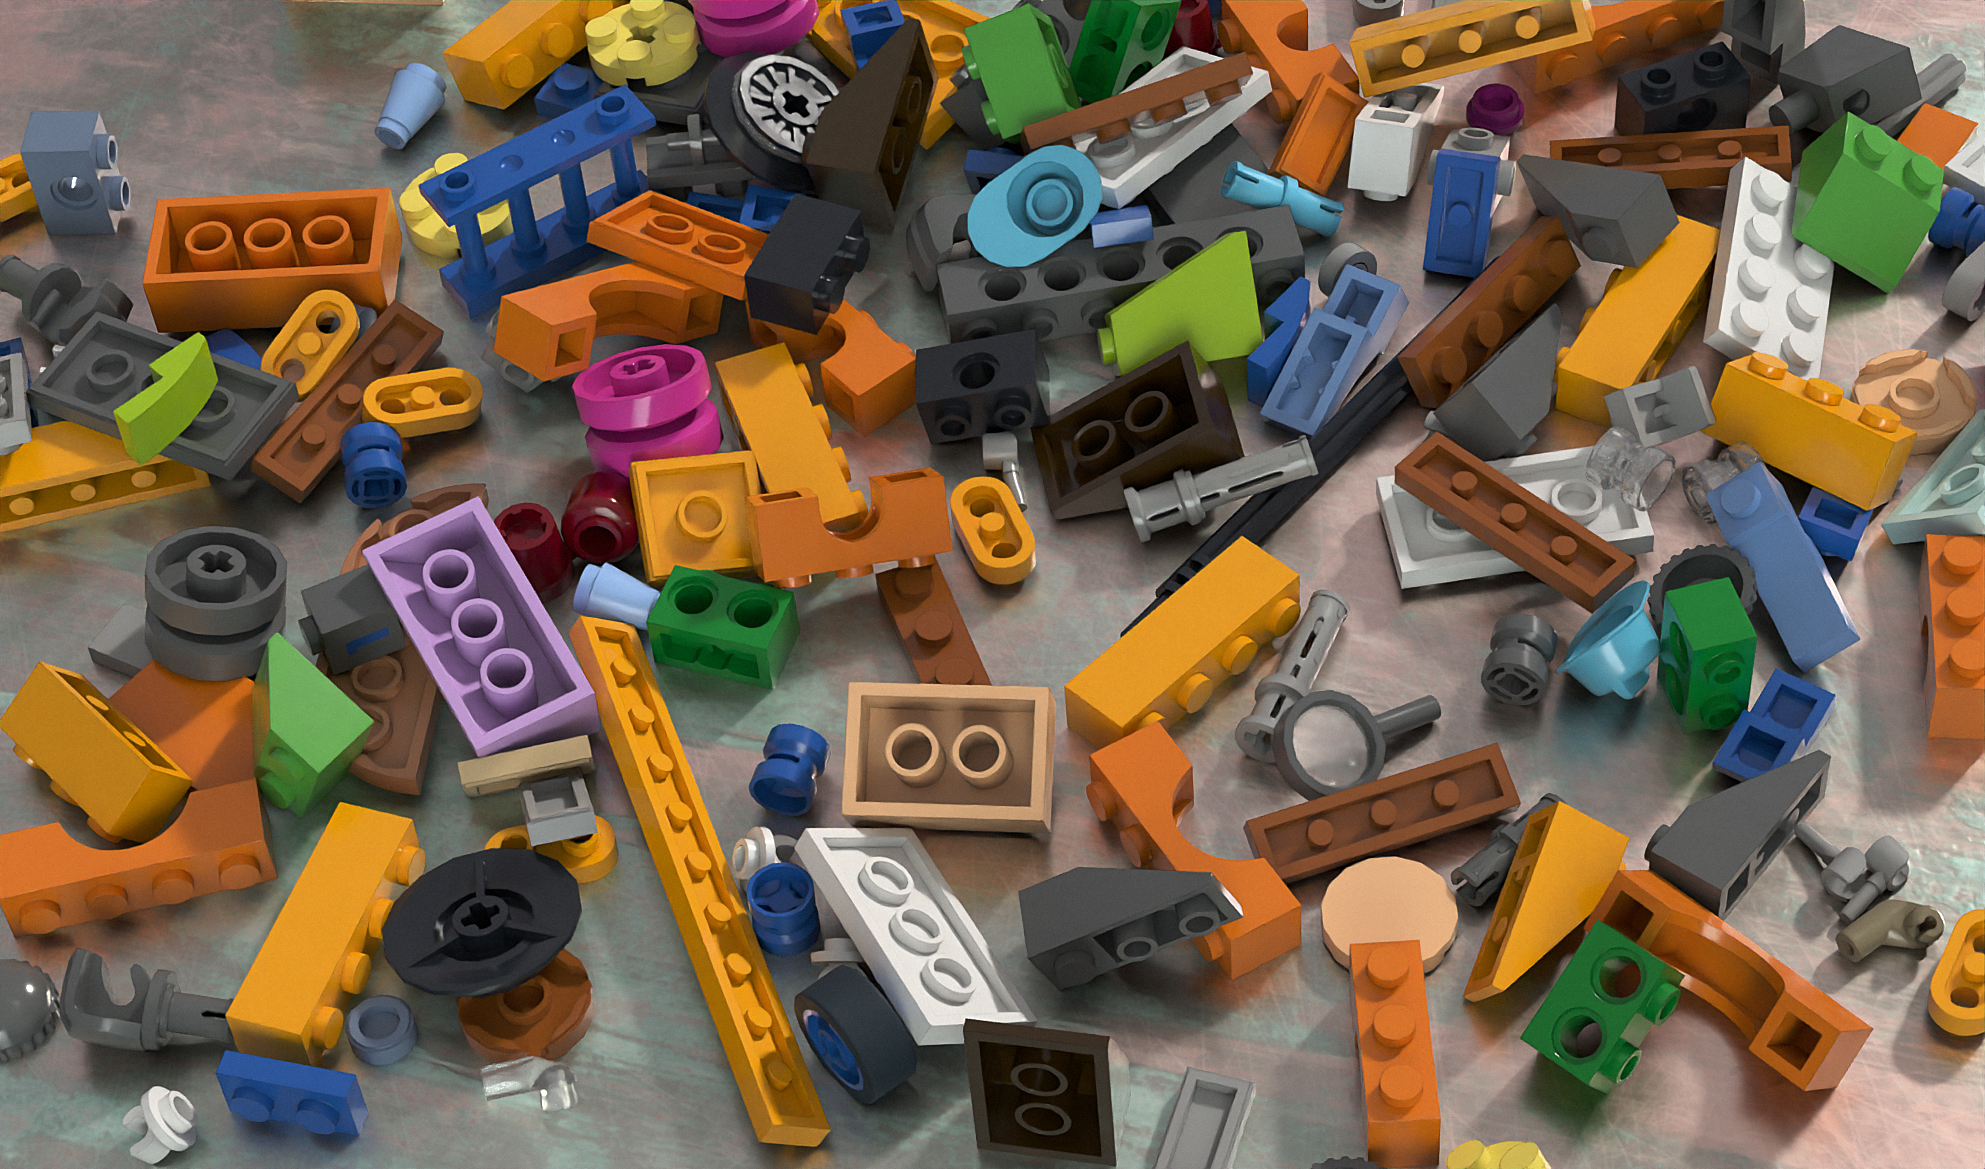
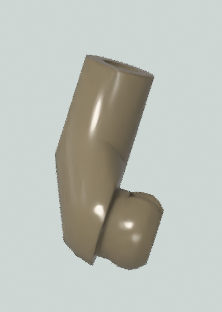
M1888 899L1879 903L1836 935L1835 940L1839 950L1848 960L1859 962L1881 945L1910 949L1927 948L1943 935L1945 923L1942 914L1930 905Z

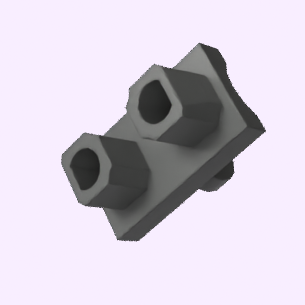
M699 113L687 115L688 132L645 138L649 190H659L665 196L686 202L689 191L693 192V186L715 184L717 194L722 197L743 196L747 190V181L754 179L751 173L727 154L711 129L702 130Z

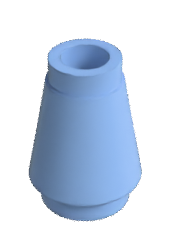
M410 63L406 66L405 70L397 71L378 125L374 130L377 138L389 147L403 149L406 143L444 105V92L447 88L444 79L430 67L419 63Z
M605 563L602 567L588 564L581 575L575 592L573 611L587 617L633 624L636 629L648 631L646 621L661 592L609 563Z

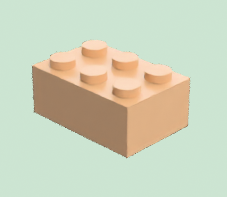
M849 682L841 815L852 827L1050 833L1056 701L1050 688Z

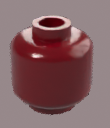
M601 471L586 474L573 484L566 495L561 516L560 533L565 546L575 556L589 563L604 565L605 563L619 562L631 555L640 540L629 479L617 473Z

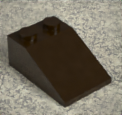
M908 18L821 111L815 133L809 132L804 140L802 164L809 171L813 181L814 194L818 195L820 200L861 210L863 225L894 230L939 78L920 20Z
M1188 340L1050 415V424L1030 427L1050 512L1057 520L1129 508L1123 489L1133 487L1136 491H1140L1173 479L1174 472L1181 469L1184 472L1190 470L1193 476L1245 457L1224 384Z
M965 1019L963 1036L978 1149L1117 1166L1131 1093L1128 1056L1110 1036Z

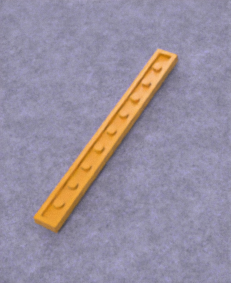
M580 615L568 634L583 674L595 692L598 714L758 1141L818 1147L831 1128L635 625Z

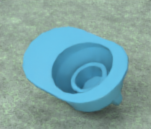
M1064 145L1044 146L1028 154L1014 166L990 181L974 197L968 212V234L975 249L991 263L1006 268L1027 267L1046 258L1069 242L1089 225L1090 220L1096 217L1102 200V180L1094 163L1079 150Z
M1644 580L1632 583L1605 602L1576 633L1563 663L1555 670V673L1568 672L1588 691L1597 696L1606 695L1614 691L1625 699L1634 697L1647 684L1650 676L1649 665L1661 650L1660 641L1643 609L1650 584Z

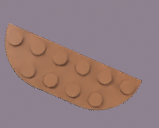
M486 484L453 485L422 493L410 499L411 508L394 516L383 525L377 519L359 536L351 547L339 575L367 565L362 550L479 496L487 510L489 496ZM401 622L400 625L406 647L337 675L333 674L324 653H319L315 667L374 720L363 751L352 762L349 772L359 779L387 791L420 795L443 695Z

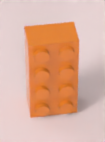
M371 188L157 199L142 285L158 333L210 331L224 328L284 327L302 301L310 294L320 290L338 291L347 296L352 303L374 309L379 317L395 300L402 245V234L391 189ZM334 317L324 319L320 325H331Z

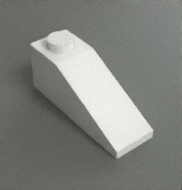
M1422 83L1375 95L1371 98L1355 119L1347 188L1363 190L1365 197L1379 201H1393L1398 199V195L1406 196L1416 182L1442 101L1444 85Z

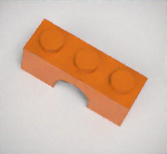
M1222 0V20L1217 23L1220 43L1227 54L1234 53L1236 55L1246 51L1252 67L1268 71L1272 92L1266 95L1265 98L1269 112L1277 124L1283 123L1289 129L1313 76L1321 72L1360 96L1358 75L1334 43L1308 51V8L1302 0Z
M748 298L745 299L751 341L757 347L762 349L785 342L794 365L816 358H828L820 363L826 405L863 437H866L915 404V354L905 343H896L880 330L876 321L866 311H857L843 299L839 310L835 314L830 313L818 334L814 335L751 318Z
M931 467L869 477L871 491L869 513L860 525L845 532H834L824 527L820 515L818 496L807 487L744 497L754 571L764 582L773 581L775 588L786 589L808 585L812 582V574L836 571V577L838 578L866 576L874 572L873 564L898 561V567L901 568L931 565L936 562L935 554L953 551L944 477Z
M1926 534L1918 579L1920 632L1921 634L1929 635L1928 663L1924 682L1927 737L1985 739V536Z
M1420 940L1350 944L1349 995L1355 1049H1359L1361 1111L1367 1162L1375 1161L1380 1168L1439 1165L1441 1115Z

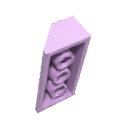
M479 496L362 550L365 561L477 757L490 756L583 735L589 736L601 730L595 692Z

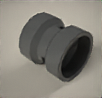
M1508 614L1499 618L1494 625L1490 639V649L1492 652L1485 659L1481 673V684L1485 691L1493 698L1513 705H1529L1539 701L1545 694L1549 677L1547 666L1554 659L1558 636L1554 628L1545 620L1529 614Z

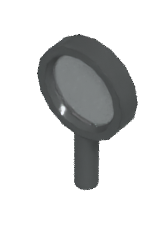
M1333 690L1311 692L1284 710L1274 727L1272 750L1277 769L1289 787L1308 801L1375 781L1384 768L1386 748L1384 740L1438 720L1441 717V708L1434 696L1427 695L1373 716L1366 706L1351 695Z

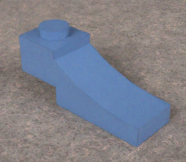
M1346 264L1323 310L1314 307L1260 412L1263 421L1298 437L1305 435L1309 441L1336 414L1348 392L1377 354L1383 355L1409 305L1401 285Z
M1758 462L1705 495L1725 541L1732 547L1733 551H1739L1742 558L1746 557L1750 567H1753L1758 585L1757 592L1775 623L1793 662L1804 673L1861 640L1816 544L1804 532L1782 484L1761 462Z

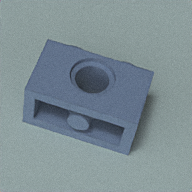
M100 110L31 112L20 154L48 235L116 234L121 212L129 209L131 191L128 178L120 176L117 167L118 152L116 139L113 134H107Z

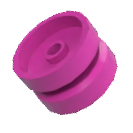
M688 0L693 6L694 19L702 43L711 53L725 58L748 51L775 54L797 43L813 28L819 15L818 0Z
M664 344L641 347L612 355L594 363L589 369L584 370L576 377L572 390L579 416L584 424L590 426L585 435V440L595 473L601 471L617 473L629 479L628 468L631 462L709 455L720 448L724 435L718 410L713 401L707 399L712 385L706 360L700 350L686 345Z

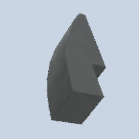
M1724 0L1721 32L1732 37L1731 52L1744 69L1779 85L1777 78L1779 68L1805 49L1806 22L1804 0Z

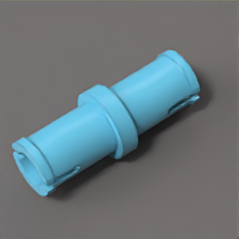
M1238 161L1232 162L1224 175L1222 183L1229 184L1230 186L1223 185L1221 187L1220 194L1223 198L1233 199L1258 210L1289 205L1295 224L1318 232L1326 238H1330L1340 224L1342 216L1335 215L1334 212L1342 213L1344 209L1343 203L1298 187V181L1294 178L1284 175L1278 179L1244 166Z

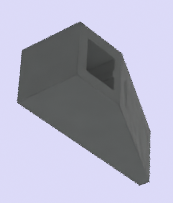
M1077 867L1018 891L1027 957L1059 991L1070 986L1085 984L1097 975L1130 962L1148 959L1160 950L1193 937L1208 935L1217 930L1218 927L1244 917L1242 906L1212 872Z

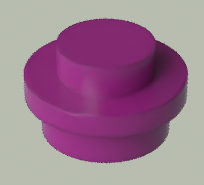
M1498 83L1487 84L1478 88L1468 102L1466 120L1471 128L1485 129L1494 135H1508L1519 129L1524 121V105L1513 88Z

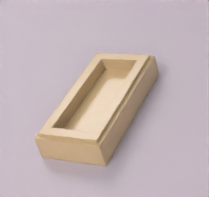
M588 735L457 762L461 785L466 796H470V799L514 790L523 782L577 771L584 775L593 773L592 770H595Z

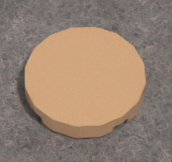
M1916 349L1888 351L1868 360L1860 369L1858 378L1853 382L1850 401L1862 407L1866 404L1882 406L1897 413L1901 417L1899 424L1918 432L1909 454L1939 453L1945 450L1975 416L1978 394L1972 378L1957 363L1943 357V362L1927 358L1928 351Z
M1396 856L1366 859L1344 869L1329 884L1321 904L1323 941L1335 960L1349 969L1350 944L1420 940L1423 972L1425 974L1434 970L1445 957V952L1455 941L1458 932V913L1455 895L1442 876L1420 862Z

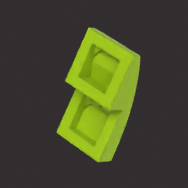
M199 332L149 364L154 384L113 411L127 454L141 466L160 453L190 425L210 398L218 382L206 338Z

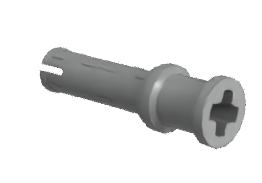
M1304 435L1297 440L1245 456L1239 460L1193 476L1190 470L1184 472L1181 469L1175 471L1173 479L1140 491H1136L1133 487L1123 489L1138 536L1141 543L1151 540V533L1185 521H1188L1192 526L1201 523L1200 519L1206 518L1205 511L1259 494L1309 475H1317L1318 470L1307 438Z
M1318 590L1312 594L1307 610L1289 641L1275 673L1262 678L1255 690L1256 704L1250 716L1242 718L1235 730V740L1238 746L1252 758L1265 763H1276L1272 750L1274 727L1284 710L1311 693L1310 689L1323 662L1327 658L1339 628L1348 616L1350 607L1341 595L1329 590ZM1314 639L1306 658H1302L1310 641ZM1298 668V669H1299V672H1298L1297 676L1295 677V676H1294V673H1295L1296 669ZM1311 710L1303 713L1297 723L1304 721ZM1265 733L1271 734L1269 741L1263 742Z

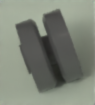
M204 526L183 530L160 541L147 555L145 567V599L147 601L145 644L153 659L172 673L196 680L228 681L258 673L268 640L277 632L286 638L287 561L279 547L260 534L236 527Z

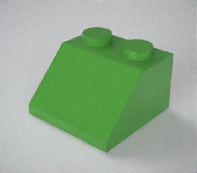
M1028 3L964 29L969 45L962 47L963 58L972 79L975 81L981 78L989 100L981 102V107L986 123L993 135L1001 133L1003 140L1013 145L1020 144L1019 136L1023 127L1082 107L1053 22L1049 16Z
M1848 111L1802 152L1791 236L1889 293L1897 286L1940 212L1944 169L1937 166L1928 157L1917 154L1894 140L1879 127L1868 124Z
M277 632L267 642L252 688L254 776L259 779V788L271 803L280 809H287L289 807L302 819L350 774L351 764L362 753L374 720Z

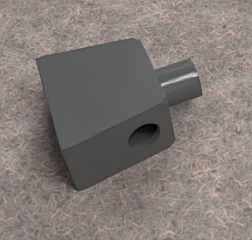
M1838 25L1779 68L1777 78L1783 99L1769 108V118L1773 126H1789V136L1804 127L1824 133L1848 111L1870 125L1922 99L1910 48Z

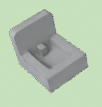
M1694 366L1681 369L1659 379L1623 388L1604 396L1611 416L1612 428L1619 438L1625 456L1672 442L1715 424L1712 408L1698 370Z

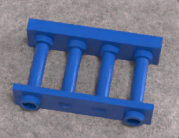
M626 85L614 89L418 185L420 194L448 227L455 225L462 258L440 268L439 274L442 286L470 320L499 306L501 296L535 288L608 251L586 242L589 223L649 191L647 176L641 170L637 171L631 138L656 126L655 116ZM609 149L615 182L586 196L580 163ZM558 174L565 207L536 221L529 188ZM652 190V191H655V192H657V193L662 194L659 190ZM507 199L514 232L484 247L477 213Z

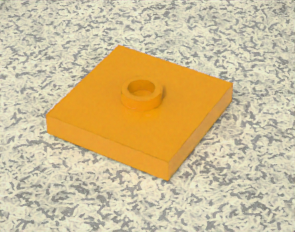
M754 450L630 463L628 473L647 585L651 587L665 586L675 565L700 571L711 570L722 576L735 579L759 576L754 571L744 498L761 494Z

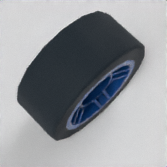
M842 964L795 996L794 1011L809 1046L823 1067L853 1098L865 1104L876 1102L916 1073L917 1057L913 1043L903 1023L885 997L856 969Z

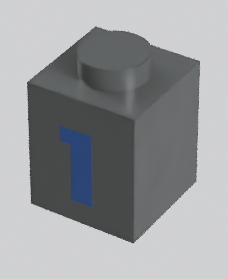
M368 564L301 591L308 614L307 617L298 620L301 633L311 655L314 656L323 652L334 675L406 647L399 618Z

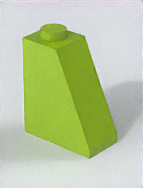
M1246 231L1225 234L1105 315L1107 328L1097 329L1098 347L1102 364H1112L1114 375L1123 376L1187 340L1206 362L1251 355L1263 343Z

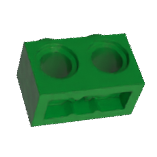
M1091 0L1069 67L1078 96L1091 104L1116 96L1161 63L1182 1Z
M678 565L674 566L646 621L655 663L771 690L774 689L800 634L794 592L775 588L774 585L768 583L757 584L722 576L711 570L700 571Z
M1729 577L1665 592L1657 677L1683 734L1705 729L1718 730L1726 728L1738 720L1744 709L1748 711L1757 634Z
M1597 919L1520 1039L1588 1086L1608 1094L1614 1084L1617 1086L1622 1085L1637 1068L1642 1057V1050L1638 1047L1653 1024L1660 1026L1675 1010L1681 997V991L1678 989V986L1685 975L1616 929ZM1637 964L1641 972L1638 988L1630 996L1619 998L1615 990V981L1619 972L1626 966ZM1597 1023L1602 1034L1600 1046L1592 1055L1581 1058L1576 1046L1578 1035L1586 1026Z

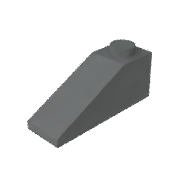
M1523 154L1516 161L1536 208L1544 216H1558L1569 240L1590 260L1638 268L1680 223L1661 175Z
M1555 303L1514 334L1433 412L1435 417L1458 444L1483 462L1496 460L1501 455L1505 459L1519 457L1537 441L1536 436L1531 430L1549 413L1563 312Z
M1821 750L1814 751L1687 806L1671 827L1663 824L1651 837L1644 854V859L1649 862V870L1655 871L1725 921L1792 838L1795 827L1800 822L1805 821L1824 798L1831 756Z

